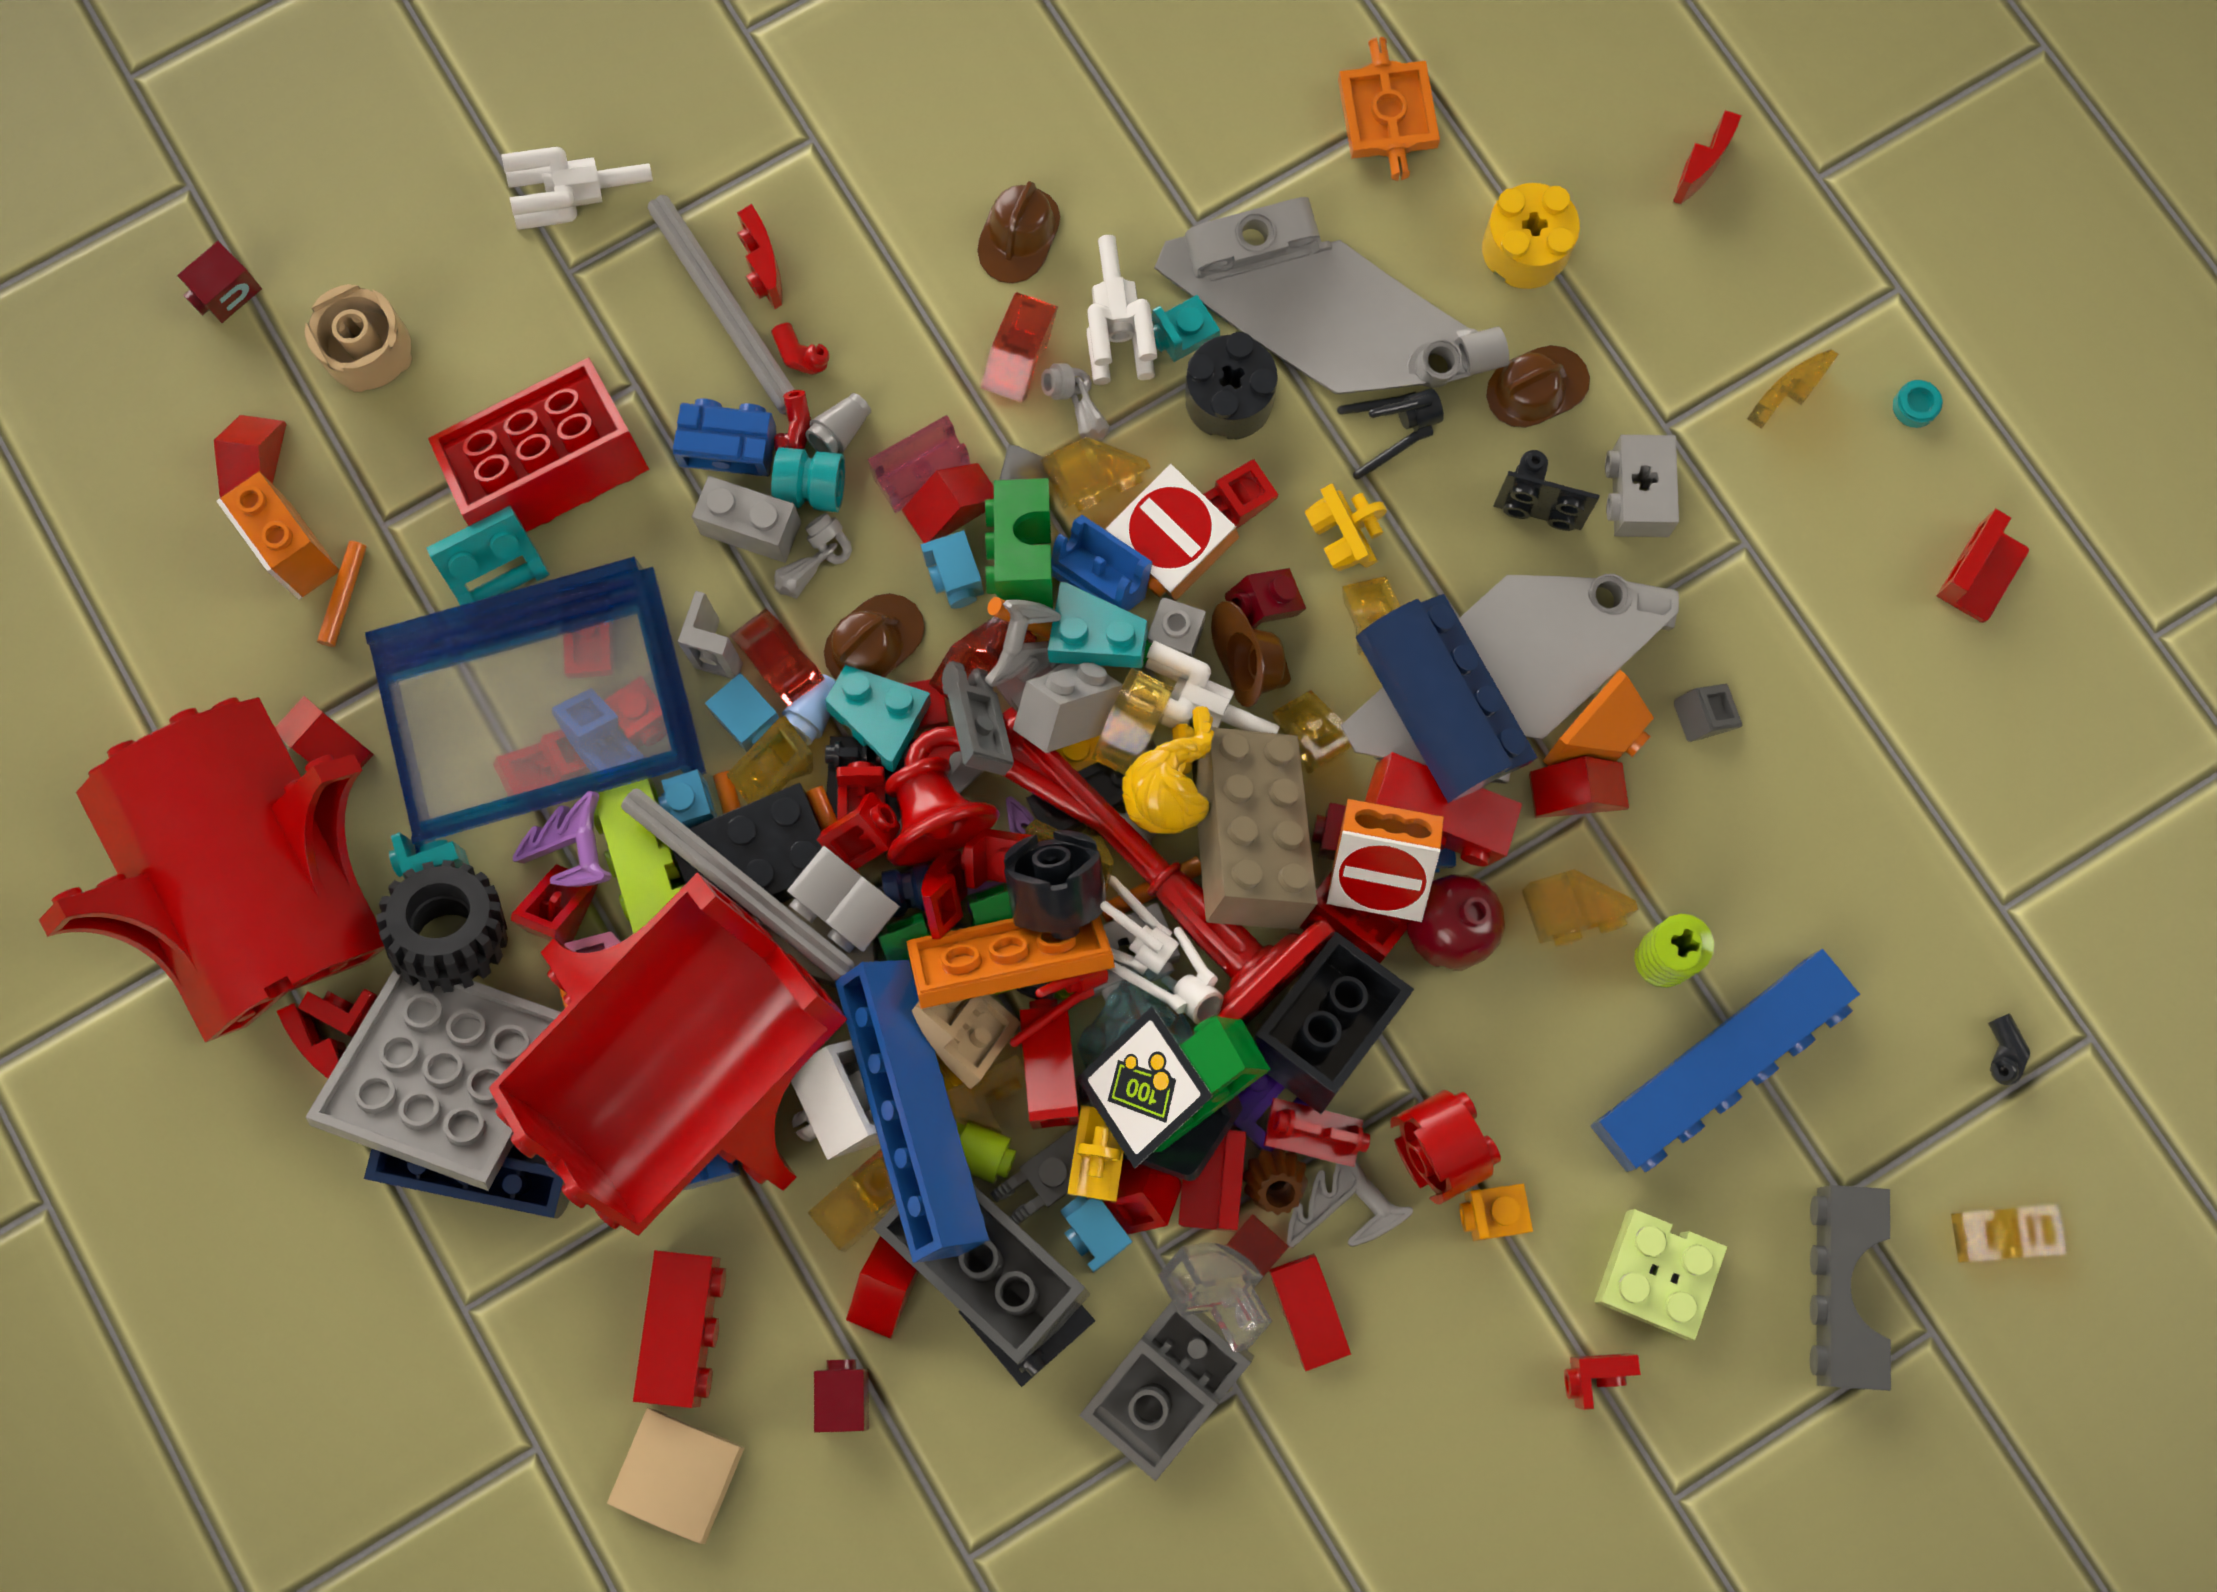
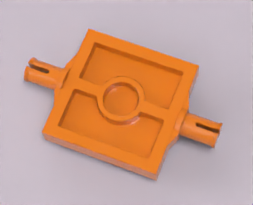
M1377 37L1368 42L1372 59L1371 64L1361 69L1339 72L1338 83L1351 159L1379 155L1389 157L1391 179L1398 181L1400 175L1401 180H1404L1410 176L1406 154L1412 151L1436 149L1440 142L1426 61L1410 63L1390 61L1386 38L1380 37L1378 43Z

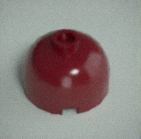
M1457 874L1446 875L1432 881L1422 922L1411 920L1407 923V932L1415 950L1429 964L1435 967L1444 966L1448 969H1454L1453 971H1463L1485 961L1500 945L1505 930L1504 908L1497 894L1483 881L1470 875Z

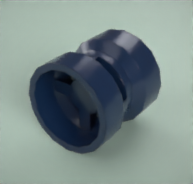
M928 863L914 865L911 871L903 874L896 869L881 872L884 894L900 906L892 918L904 916L909 908H918L925 912L921 888L925 874L929 869Z

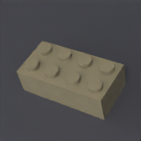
M1211 727L1214 731L1210 752L1206 754L1205 758L1194 760L1192 763L1193 783L1198 792L1209 801L1208 815L1197 825L1206 923L1297 930L1317 905L1298 736Z

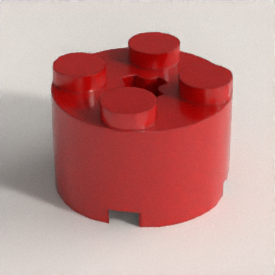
M1442 1090L1397 1114L1390 1121L1391 1128L1399 1125L1402 1136L1394 1139V1142L1406 1169L1420 1189L1426 1185L1431 1187L1436 1194L1429 1197V1199L1438 1205L1490 1178L1493 1175V1166L1501 1162V1155L1496 1144L1489 1136H1483L1474 1120L1477 1118L1476 1108L1472 1100L1464 1092L1454 1095L1447 1090Z

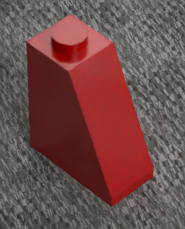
M1057 999L1030 1001L1029 1009L1019 1010L1021 1031L1058 1004ZM1066 1011L1036 1034L1022 1042L1028 1114L1033 1130L1078 1125L1079 1123L1069 1013Z

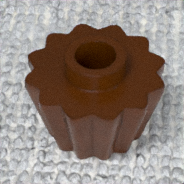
M1264 1149L1260 1151L1258 1158L1248 1160L1249 1169L1243 1173V1180L1246 1182L1244 1192L1253 1199L1256 1206L1266 1212L1272 1211L1276 1215H1280L1282 1212L1290 1213L1292 1208L1299 1206L1308 1184V1178L1305 1176L1306 1164L1298 1161L1296 1153H1285L1284 1150L1274 1149L1270 1152Z

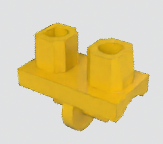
M1333 483L1320 489L1324 498L1318 500L1304 512L1318 535L1336 525L1339 526L1344 537L1324 548L1332 567L1339 572L1358 563L1365 568L1377 563L1378 560L1361 528L1366 527L1371 539L1377 538L1384 533L1378 522L1387 513L1384 503L1378 501L1369 504L1365 495L1359 493L1351 498L1357 510L1353 513L1341 490L1337 491Z
M1081 1105L1067 1194L1116 1202L1124 1151L1094 1107Z

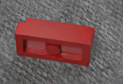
M1996 508L1979 523L1936 595L1981 623H1985L1990 619L2029 553L2027 546L2003 533L2012 517Z
M1229 1130L1199 1177L1192 1181L1182 1179L1178 1224L1181 1227L1227 1232L1238 1231L1247 1132Z

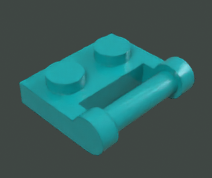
M511 506L427 547L430 558L455 595L467 617L481 611L479 606L534 578L540 581L550 576L543 559ZM521 555L526 560L525 563L472 590L466 585V583Z

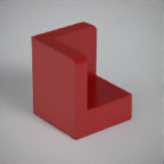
M1123 1159L1116 1202L1103 1200V1202L1128 1235L1161 1228L1169 1224L1182 1183L1178 1177L1141 1164L1134 1169L1129 1160Z

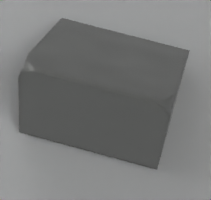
M1009 444L999 480L1049 478L1050 482L1054 462L1019 446Z
M1727 683L1695 688L1674 700V707L1688 742L1698 741L1743 726Z

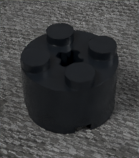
M1244 332L1218 336L1201 345L1190 358L1186 375V409L1194 424L1209 435L1216 434L1234 440L1248 437L1261 429L1272 411L1277 388V368L1272 356L1260 343Z
M1069 830L1053 831L1054 839L1039 842L1037 834L1026 837L1014 844L1004 856V872L1013 923L1020 928L1051 933L1052 937L1060 940L1073 938L1078 935L1081 926L1090 923L1103 912L1100 904L1103 901H1107L1101 855L1097 850L1096 842L1086 834Z

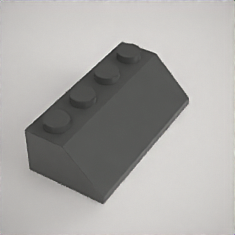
M974 1186L984 1217L989 1241L956 1257L913 1263L897 1204H895L873 1229L1018 1365L1057 1333L1090 1296L1084 1285L976 1186Z

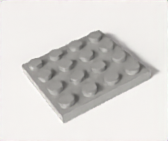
M393 970L307 1113L306 1119L312 1127L489 1191L513 1146L510 1137L514 1133L495 1113L498 1104L488 1087L561 1012L473 981V986L464 989L463 984L454 985V992L443 993L441 986H436L433 992L424 991L420 982L412 986L405 982L402 973L398 975Z

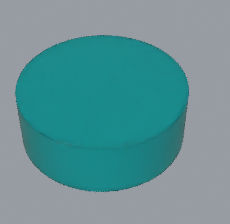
M1913 380L1906 383L1893 399V411L1897 419L1904 425L1913 428H1921L1930 424L1940 413L1943 405L1939 390L1933 384L1924 380Z

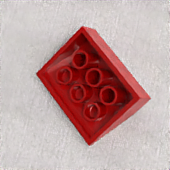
M589 357L428 438L461 515L468 526L511 506L525 531L528 532L540 525L551 522L555 517L581 504L588 503L606 491L622 483H627L636 476L650 470Z

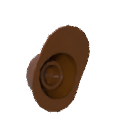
M1028 181L1026 185L1011 186L1004 190L995 200L981 232L977 249L980 264L989 276L999 282L1017 283L1028 280L1040 270L1058 231L1061 218L1058 205L1049 194L1037 189L1035 183Z
M1549 345L1519 355L1509 360L1508 366L1496 369L1488 382L1486 398L1490 410L1498 420L1513 427L1526 428L1569 411L1581 403L1589 390L1590 375L1586 364L1578 354L1566 347Z
M891 593L875 595L841 619L827 637L824 648L826 667L836 680L845 665L885 678L920 645L925 630L923 615L916 604L904 596Z
M1222 601L1218 604L1212 614L1211 621L1213 644L1230 680L1236 700L1241 706L1249 708L1258 702L1261 694L1283 688L1290 683L1291 677L1285 659L1284 648L1281 640L1274 633L1252 629L1247 617L1236 604L1229 601Z

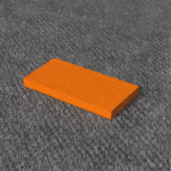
M1100 915L1090 923L1081 926L1078 935L1063 940L1052 937L1051 933L1017 927L1011 918L949 931L940 940L932 939L930 935L906 941L921 1009L1115 968L1113 952Z

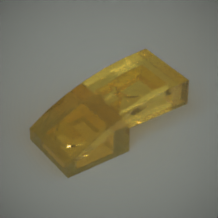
M1830 349L1792 368L1764 394L1747 419L1762 429L1786 396L1802 405L1839 354Z
M1131 668L1112 707L1091 759L1125 775L1130 765L1141 754L1147 752L1152 737L1162 721L1174 688Z
M2059 1204L1951 1214L1958 1263L2067 1254Z

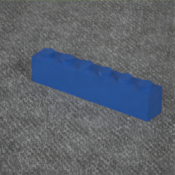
M1821 949L1804 959L1595 1121L1590 1127L1626 1172L1639 1167L1644 1172H1647L1668 1156L1663 1148L1674 1139L1678 1138L1681 1143H1684L1705 1127L1700 1119L1714 1108L1721 1114L1736 1104L1742 1098L1737 1090L1747 1082L1752 1080L1757 1086L1773 1075L1779 1069L1774 1062L1787 1051L1794 1057L1816 1041L1811 1032L1825 1022L1831 1028L1852 1013L1853 1010L1848 1004L1858 997L1860 993L1824 949Z
M909 960L862 962L837 979L835 983L844 1015L847 1018V1027L912 1262L918 1263L960 1256L989 1241L935 1050L925 1038L911 1011L919 999Z

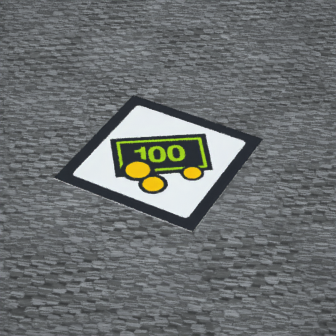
M1153 1006L1076 1078L1134 1169L1213 1097Z

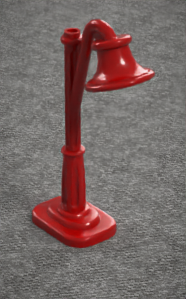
M1013 707L1002 713L1014 760L1012 768L1003 777L1097 831L1150 885L1147 890L1148 895L1151 897L1156 896L1195 943L1231 978L1229 982L1230 989L1223 995L1224 1000L1218 1016L1243 1020L1246 1026L1316 958L1334 935L1335 929L1327 921L1318 920L1301 935L1289 933L1274 946L1269 944L1263 947L1242 925L1206 923L1203 889L1181 871V864L1175 862L1170 865L1056 750L1045 753L1014 731L1013 726L1017 711ZM954 726L935 727L922 733L910 745L904 760V767L892 774L885 783V792L890 797L897 798L901 811L902 829L900 835L892 841L886 856L887 860L895 866L916 865L936 859L944 850L956 851L964 847L968 841L985 828L991 829L999 818L1000 813L994 805L987 804L986 802H971L964 799L955 790L948 778L951 770L950 757L956 752H961Z

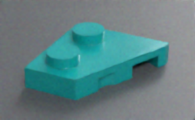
M1060 582L1055 611L1061 615L1059 621L1052 623L1047 650L1049 662L1066 664L1094 663L1099 666L1142 668L1148 633L1147 620L1069 583Z
M847 665L844 666L825 699L827 711L840 724L848 726L852 731V736L863 747L868 745L881 758L882 765L891 772L895 771L931 705L929 692Z

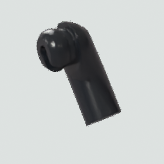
M2008 1013L1988 1023L1999 1043L1990 1071L1995 1081L2003 1085H2011L2018 1082L2030 1058V1049L2013 1017Z

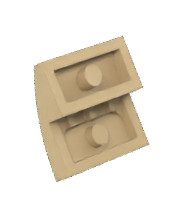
M991 995L923 1009L920 1008L918 1001L911 1010L931 1047L947 1067L969 1089H972L983 1078L1021 1024L1016 1017Z
M647 1408L607 1504L694 1542L705 1544L740 1461L744 1447L707 1430L695 1428L661 1411Z

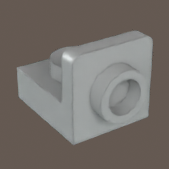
M1162 598L1148 633V641L1150 643L1157 641L1194 657L1204 629L1206 611L1168 598Z

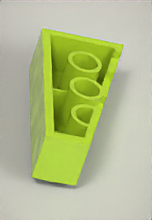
M647 773L593 791L599 794V800L594 812V825L599 835H605L609 850L604 852L605 859L612 876L618 879L622 893L619 895L620 904L626 919L630 921L633 934L645 926L686 884L672 849L627 814L621 807L625 797L635 788L640 789L659 804V794L656 785Z

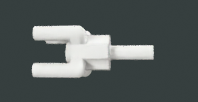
M560 147L501 154L509 188L541 183L545 185L546 192L510 197L517 230L572 222L577 217L576 206L602 202L600 189L653 181L649 163L597 171L594 157L567 161L566 153Z
M1104 235L1098 239L1104 281L1092 287L1093 304L1089 306L1087 311L1089 321L1087 340L1093 383L1095 385H1105L1111 381L1109 364L1112 363L1110 342H1125L1131 338L1137 378L1139 380H1150L1155 377L1153 360L1157 358L1150 304L1145 299L1137 298L1134 281H1128L1121 277L1116 237Z
M1153 641L1147 654L1149 659L1145 668L1177 681L1171 696L1167 697L1135 682L1128 695L1129 703L1126 709L1172 729L1177 724L1185 723L1190 725L1191 722L1193 723L1192 710L1197 706H1204L1208 708L1210 715L1213 717L1211 727L1219 728L1223 721L1241 730L1277 734L1280 726L1230 704L1234 691L1208 680L1211 675V669L1208 664L1157 641Z

